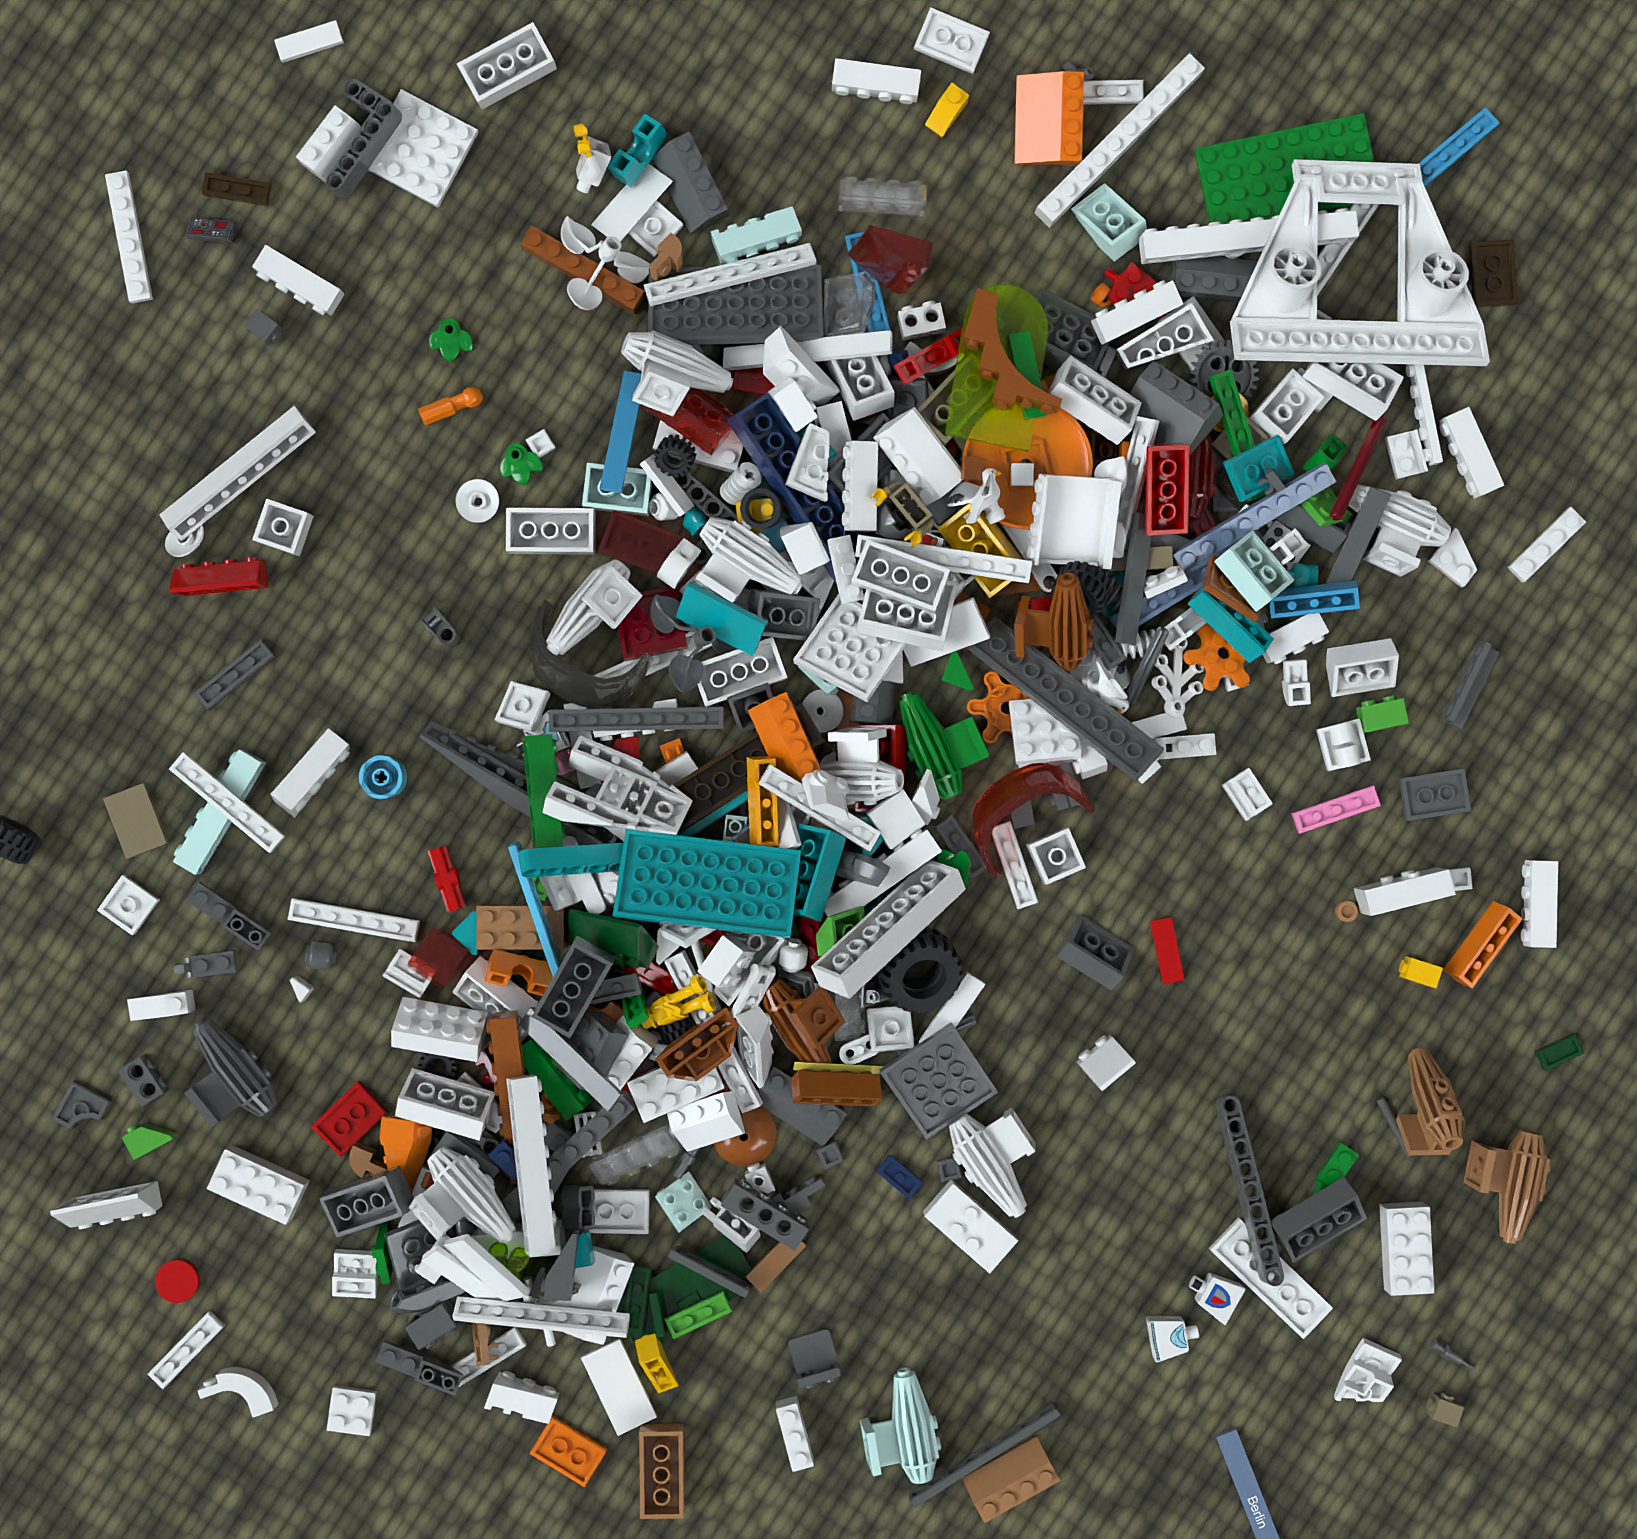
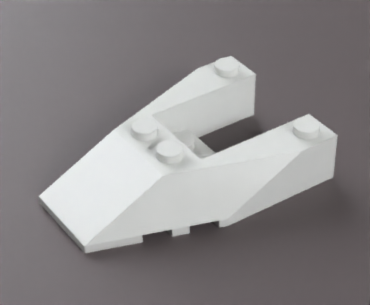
M580 735L571 750L568 766L604 781L596 798L554 781L546 796L542 813L565 822L677 835L692 804V800L672 784L669 786L660 779L661 776L655 771L652 773L645 768L642 761Z

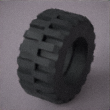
M925 927L877 972V978L887 998L894 1006L902 1008L903 1011L911 1012L914 1010L915 1013H920L923 1010H934L933 1007L938 1005L940 1007L945 1004L944 1001L946 999L950 1000L953 997V991L958 990L960 986L959 981L963 977V965L949 938L942 934L941 931ZM927 959L935 960L933 968L925 976L914 980L903 979L909 967L916 962Z

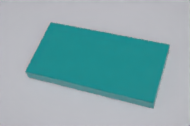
M689 582L686 586L676 614L678 619L698 629L705 626L713 628L716 638L751 656L755 654L768 622L692 582Z

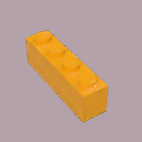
M770 756L747 757L750 844L768 847L779 846L777 795L758 784L768 765L776 768V758Z

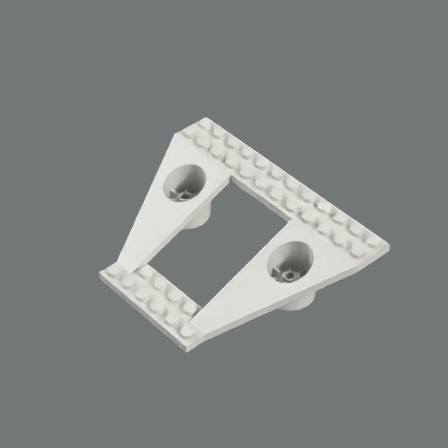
M1294 159L1292 163L1293 187L1230 321L1234 359L1487 366L1490 359L1484 325L1466 285L1469 270L1465 261L1451 250L1422 182L1420 164ZM1318 202L1398 205L1397 322L1317 320V280L1321 272V265L1317 258Z

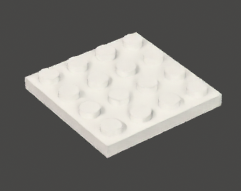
M401 89L393 104L402 113V121L368 171L439 208L479 132L472 126Z
M838 594L793 661L796 665L868 702L907 644L857 633L858 620L863 604L857 601L841 604L840 595Z

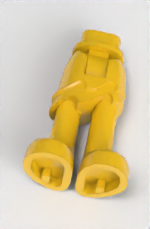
M699 974L693 975L686 987L673 994H666L648 1006L649 1018L642 1024L644 1029L657 1028L683 1020V1018L689 1017L688 1013L702 1008L706 1013L715 1011L714 997L710 990L706 991L707 984L702 976ZM702 993L685 1004L680 1003V1001L687 997Z

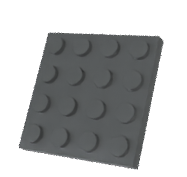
M952 1022L879 1069L881 1075L926 1140L998 1093Z

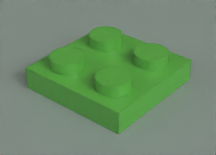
M1330 487L1323 489L1300 503L1320 527L1347 521L1352 515L1346 509L1342 520L1335 521L1330 517V512L1337 499Z

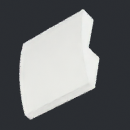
M335 1250L332 1296L376 1298L378 1276L376 1275L377 1260L372 1257V1251Z

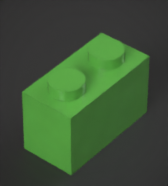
M1396 695L1384 697L1383 702L1376 704L1375 700L1362 702V707L1356 708L1363 733L1409 723L1404 698L1396 699Z

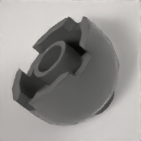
M887 498L877 508L875 531L879 538L903 541L907 535L913 532L912 529L914 527L890 498Z

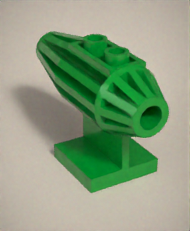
M913 691L902 695V701L899 704L910 748L907 750V754L911 762L916 761L919 769L915 770L919 781H921L926 770L929 769L932 772L938 795L942 800L961 793L962 768L989 757L973 718L969 717L944 729L922 700L919 693L914 695Z

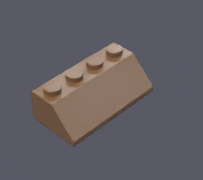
M1037 1435L978 1467L962 1478L984 1523L1060 1481L1058 1473Z

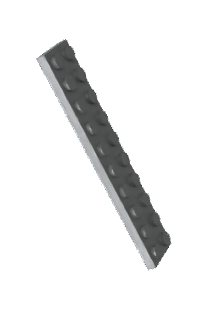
M994 617L986 625L990 639L967 646L970 652L1135 782L1163 753L1164 748L1033 645H1027L1024 658L1016 657L1015 631L997 617Z

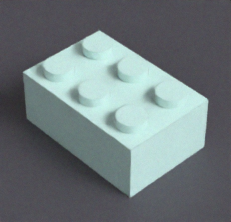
M587 463L582 501L583 508L649 516L653 481L643 469L627 467L622 493L600 490L604 465Z
M1253 530L1214 561L1256 612L1294 581L1292 576Z

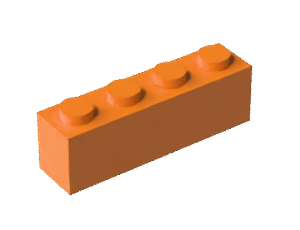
M1493 901L1444 968V971L1457 982L1473 988L1522 918L1509 907Z

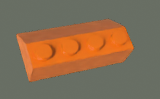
M788 692L773 697L748 710L767 755L776 758V768L800 783L805 774L812 773L814 770H822Z

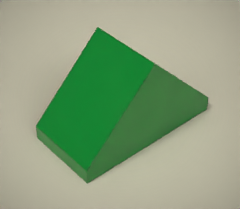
M957 651L951 652L940 681L968 692L973 690V685Z

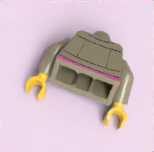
M894 482L883 489L877 488L870 496V499L873 497L878 500L875 504L876 506H879L886 498L890 497L912 524L915 531L904 538V541L909 539L912 542L910 548L922 542V538L933 527V521L930 518L932 516L931 511L907 483Z

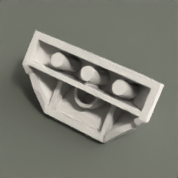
M782 326L765 340L763 374L774 386H777L788 377L795 381L799 380L805 389L803 392L805 398H810L814 405H825L840 392L838 386Z

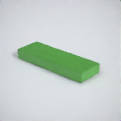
M723 1290L666 1317L664 1320L673 1339L732 1312L733 1309Z

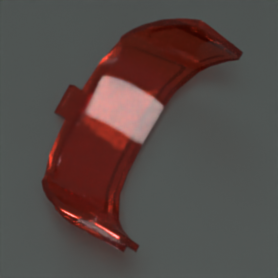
M1049 763L1026 765L1013 770L999 779L976 802L973 809V836L988 873H992L995 879L999 877L1001 871L989 854L991 835L996 825L1016 808L1036 796L1044 793H1055L1071 797L1090 814L1095 811V806L1089 799L1083 786L1066 771Z

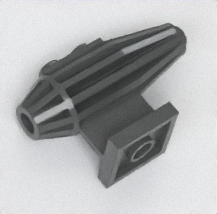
M203 1018L194 1025L196 1030L193 1031V1034L212 1073L184 1094L211 1128L239 1106L261 1117L278 1104L272 1084V1073L267 1066H261L257 1061L259 1057L252 1048L244 1047L212 1019L206 1021Z

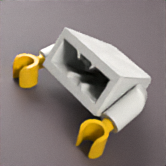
M577 124L573 126L575 137H583V140L577 141L578 153L581 154L576 168L577 178L579 179L576 188L581 192L588 193L591 185L599 186L611 159V153L607 143L589 137L587 128L583 124Z

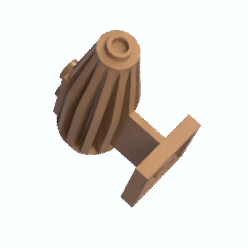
M1415 1048L1408 1055L1412 1096L1418 1113L1398 1115L1396 1122L1408 1155H1449L1452 1150L1457 1149L1463 1144L1465 1119L1449 1078L1446 1077L1427 1049Z
M1520 1130L1507 1149L1490 1147L1481 1142L1471 1141L1464 1183L1481 1193L1488 1194L1489 1191L1499 1192V1235L1507 1243L1516 1244L1517 1241H1522L1539 1201H1542L1546 1193L1545 1183L1551 1165L1550 1159L1547 1158L1543 1135L1529 1130Z

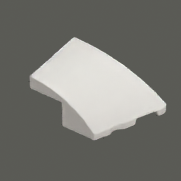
M1363 1338L1344 1369L1336 1388L1334 1399L1341 1401V1398H1355L1356 1401L1370 1400L1372 1402H1383L1394 1387L1391 1374L1402 1361L1401 1355Z

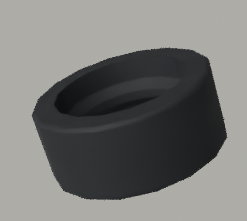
M752 489L741 500V517L752 528L761 530L772 528L782 517V500L777 493L770 489ZM757 496H766L774 504V513L767 521H756L750 515L749 505Z

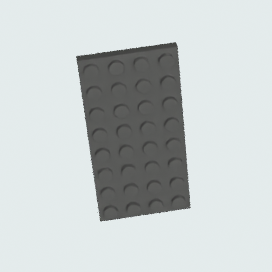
M812 265L654 306L649 305L648 332L653 330L688 345L765 343V340L780 326L796 342L823 338L821 265ZM682 267L679 273L671 269L670 273L661 280L712 267ZM649 268V283L656 282L651 278Z

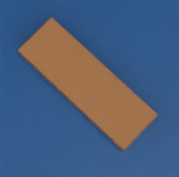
M801 1241L794 1251L783 1243L778 1242L745 1278L761 1293L806 1245Z

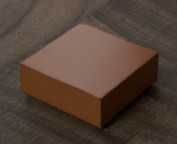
M962 457L961 479L983 481L982 473L985 470V459Z

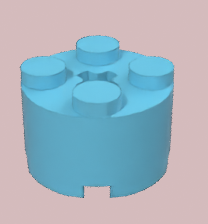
M378 755L370 758L362 765L359 772V783L364 791L373 798H392L399 795L405 788L407 772L404 764L392 756ZM380 774L386 775L387 780L383 781V779H380Z

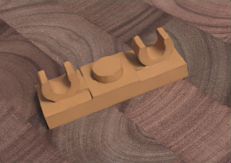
M471 1322L476 1365H489L490 1360L499 1359V1355L492 1356L490 1354V1350L493 1347H498V1344H488V1337L490 1336L489 1324Z

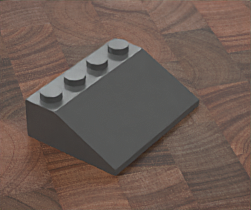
M1040 288L1018 333L1030 331L1035 359L1056 371L1071 355L1096 372L1110 343L1108 341L1101 345L1091 323L1092 320L1097 318L1094 314L1043 288Z
M1154 360L1139 376L1130 392L1131 396L1142 402L1137 416L1159 421L1154 444H1188L1189 455L1224 416L1219 403Z

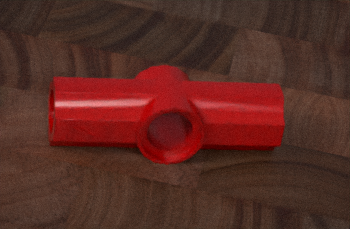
M447 845L429 850L428 853L435 871L434 880L438 890L442 893L447 911L451 912L466 907V902L460 888V876L457 868L453 866Z

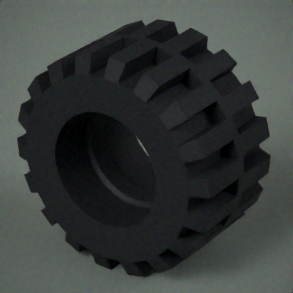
M1075 561L1074 563L1068 562L1067 565H1063L1057 578L1064 573H1072L1078 576L1087 609H1090V618L1092 616L1096 617L1101 613L1111 592L1109 577L1104 575V571L1098 569L1095 565L1088 564V562L1081 563L1080 561ZM1057 578L1051 589L1052 598L1057 583Z
M0 815V857L17 864H28L41 843V839L35 832L21 823Z

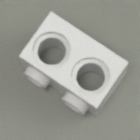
M935 301L923 303L922 307L914 308L911 305L901 308L902 311H898L897 317L903 341L944 333L946 330L941 302L935 304ZM929 313L935 314L937 321L929 322L926 319V315ZM907 318H914L917 324L909 327L906 325L905 320Z

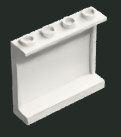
M1039 474V478L1035 481L1037 496L1036 501L1032 505L1034 523L1030 525L1032 540L1027 550L1028 559L1034 565H1038V563L1067 565L1068 562L1080 561L1081 563L1088 562V564L1099 566L1102 569H1111L1122 482L1114 478Z

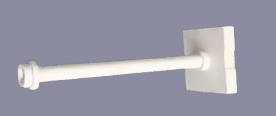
M665 924L659 928L662 937L684 948L691 945L698 968L701 967L705 958L699 939L716 929ZM702 976L707 984L706 991H711L716 1004V1012L721 1010L717 995L713 992V983Z

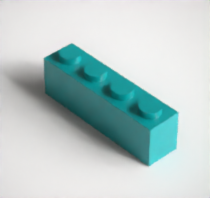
M1203 587L1196 591L1188 602V605L1249 663L1265 653L1274 640L1256 621H1251L1204 590Z

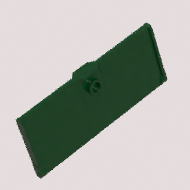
M721 1235L694 1252V1254L749 1282L745 1276L752 1270L751 1265L741 1248L725 1235ZM678 1262L651 1278L650 1293L651 1291H660L665 1318L723 1290L728 1301L739 1296L737 1293ZM627 1294L621 1297L616 1312L624 1313ZM650 1298L644 1334L627 1332L635 1349V1340L641 1339L645 1335L656 1334ZM667 1324V1334L664 1337L658 1338L661 1343L672 1337Z

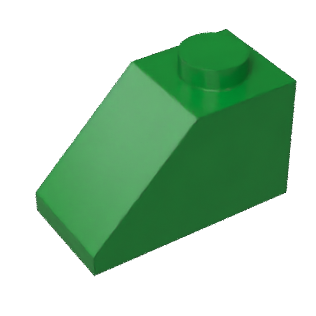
M1331 433L1308 458L1302 468L1308 472L1325 462L1331 470L1347 446Z

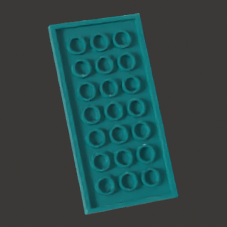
M626 829L613 917L790 939L801 850Z

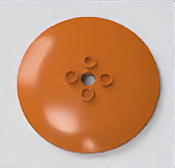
M1015 403L1013 409H1008L1007 411L994 407L985 413L974 425L968 435L962 457L985 459V469L991 468L1001 472V475L996 476L995 480L1000 489V496L997 502L1000 508L1004 509L1005 518L998 521V523L1010 528L1030 530V525L1034 523L1032 505L1036 501L1035 481L1039 478V474L1091 477L1093 469L1091 447L1084 430L1075 418L1061 407L1057 414H1047L1045 418L1024 420L1022 407L1019 403ZM1022 460H1029L1031 463H1034L1033 486H1011L1012 463H1020ZM964 479V482L973 483L978 486L983 485V481Z

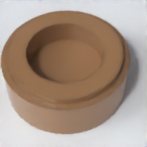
M1343 900L1336 905L1335 915L1341 921L1351 922L1356 919L1358 908L1355 903Z

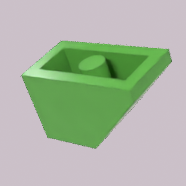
M138 1123L128 1128V1134L123 1136L122 1139L133 1160L176 1138L178 1134L175 1131L148 1123L140 1127Z

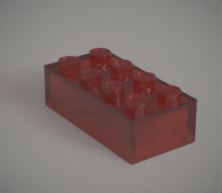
M613 510L598 551L601 554L657 575L667 557L685 537ZM685 538L687 541H689L690 543H692L694 546L696 545L695 541H692V540H690V539Z

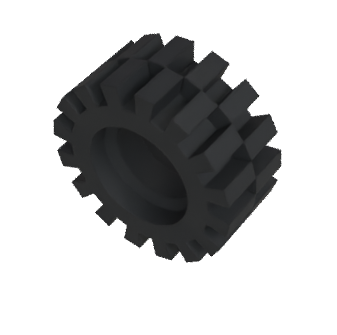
M677 434L674 438L673 435H669L668 438L664 437L654 454V461L658 462L657 468L662 467L661 472L665 473L667 471V476L670 477L672 474L675 477L688 474L697 453H694L696 450L695 446L691 447L692 442H685L687 438L684 436L682 439H679L680 435ZM668 451L677 452L682 456L683 460L677 461L672 459Z
M691 1012L688 1013L689 1017L683 1018V1020L657 1027L663 1042L674 1041L696 1025Z
M423 1053L421 1058H419L417 1069L434 1074L430 1069L431 1061L436 1058L442 1059L446 1064V1070L438 1076L453 1079L459 1069L457 1067L459 1062L456 1058Z

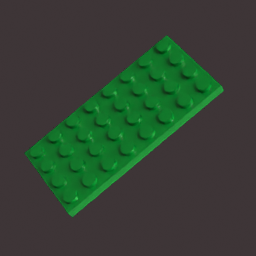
M1364 113L1200 147L1194 150L1209 223L1221 222V224H1229L1230 221L1241 219L1243 222H1250L1251 219L1257 217L1269 220L1274 216L1280 215L1294 184L1292 171L1294 159L1374 162ZM1318 202V211L1351 206L1355 203Z

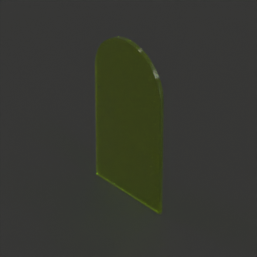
M1001 284L984 289L998 293L996 306L997 330L1000 342L1011 363L1012 359L1007 340L1008 334L1030 331L1041 381L1048 335L1047 318L1042 306L1029 292L1013 285ZM973 298L963 318L945 435L1029 452L1034 419L1024 420L1022 407L1019 403H1015L1013 409H1008L1007 411L999 410L994 405H991L997 380H985L976 374L983 350H971L966 345H962L974 301Z

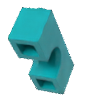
M646 114L642 116L632 130L635 135L632 147L627 152L619 149L607 166L616 179L632 188L669 136L661 123Z

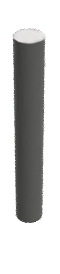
M1384 1097L1378 1098L1376 1101L1406 1157H1411L1412 1155L1407 1153L1396 1118Z

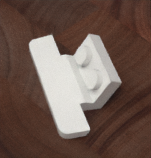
M567 836L563 839V847L579 846L576 838L573 836ZM592 873L539 877L554 911L570 907L582 900L588 913L599 915L606 910V903Z

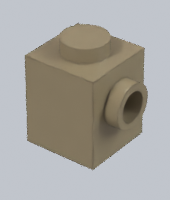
M1442 1392L1441 1395L1433 1393L1432 1398L1427 1402L1426 1413L1433 1420L1458 1427L1464 1407L1447 1393Z

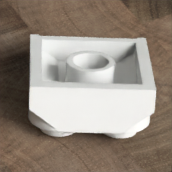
M814 770L812 773L805 774L801 781L810 809L847 822L849 820L845 799L846 794L849 792L847 781L841 777L832 776L823 770Z

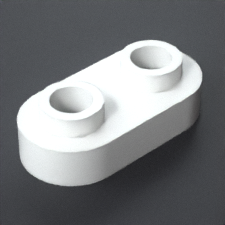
M869 1034L841 1046L839 1056L843 1063L853 1065L878 1053H871V1048L866 1047V1042L870 1041ZM849 1049L854 1051V1055L851 1057L846 1055V1051Z

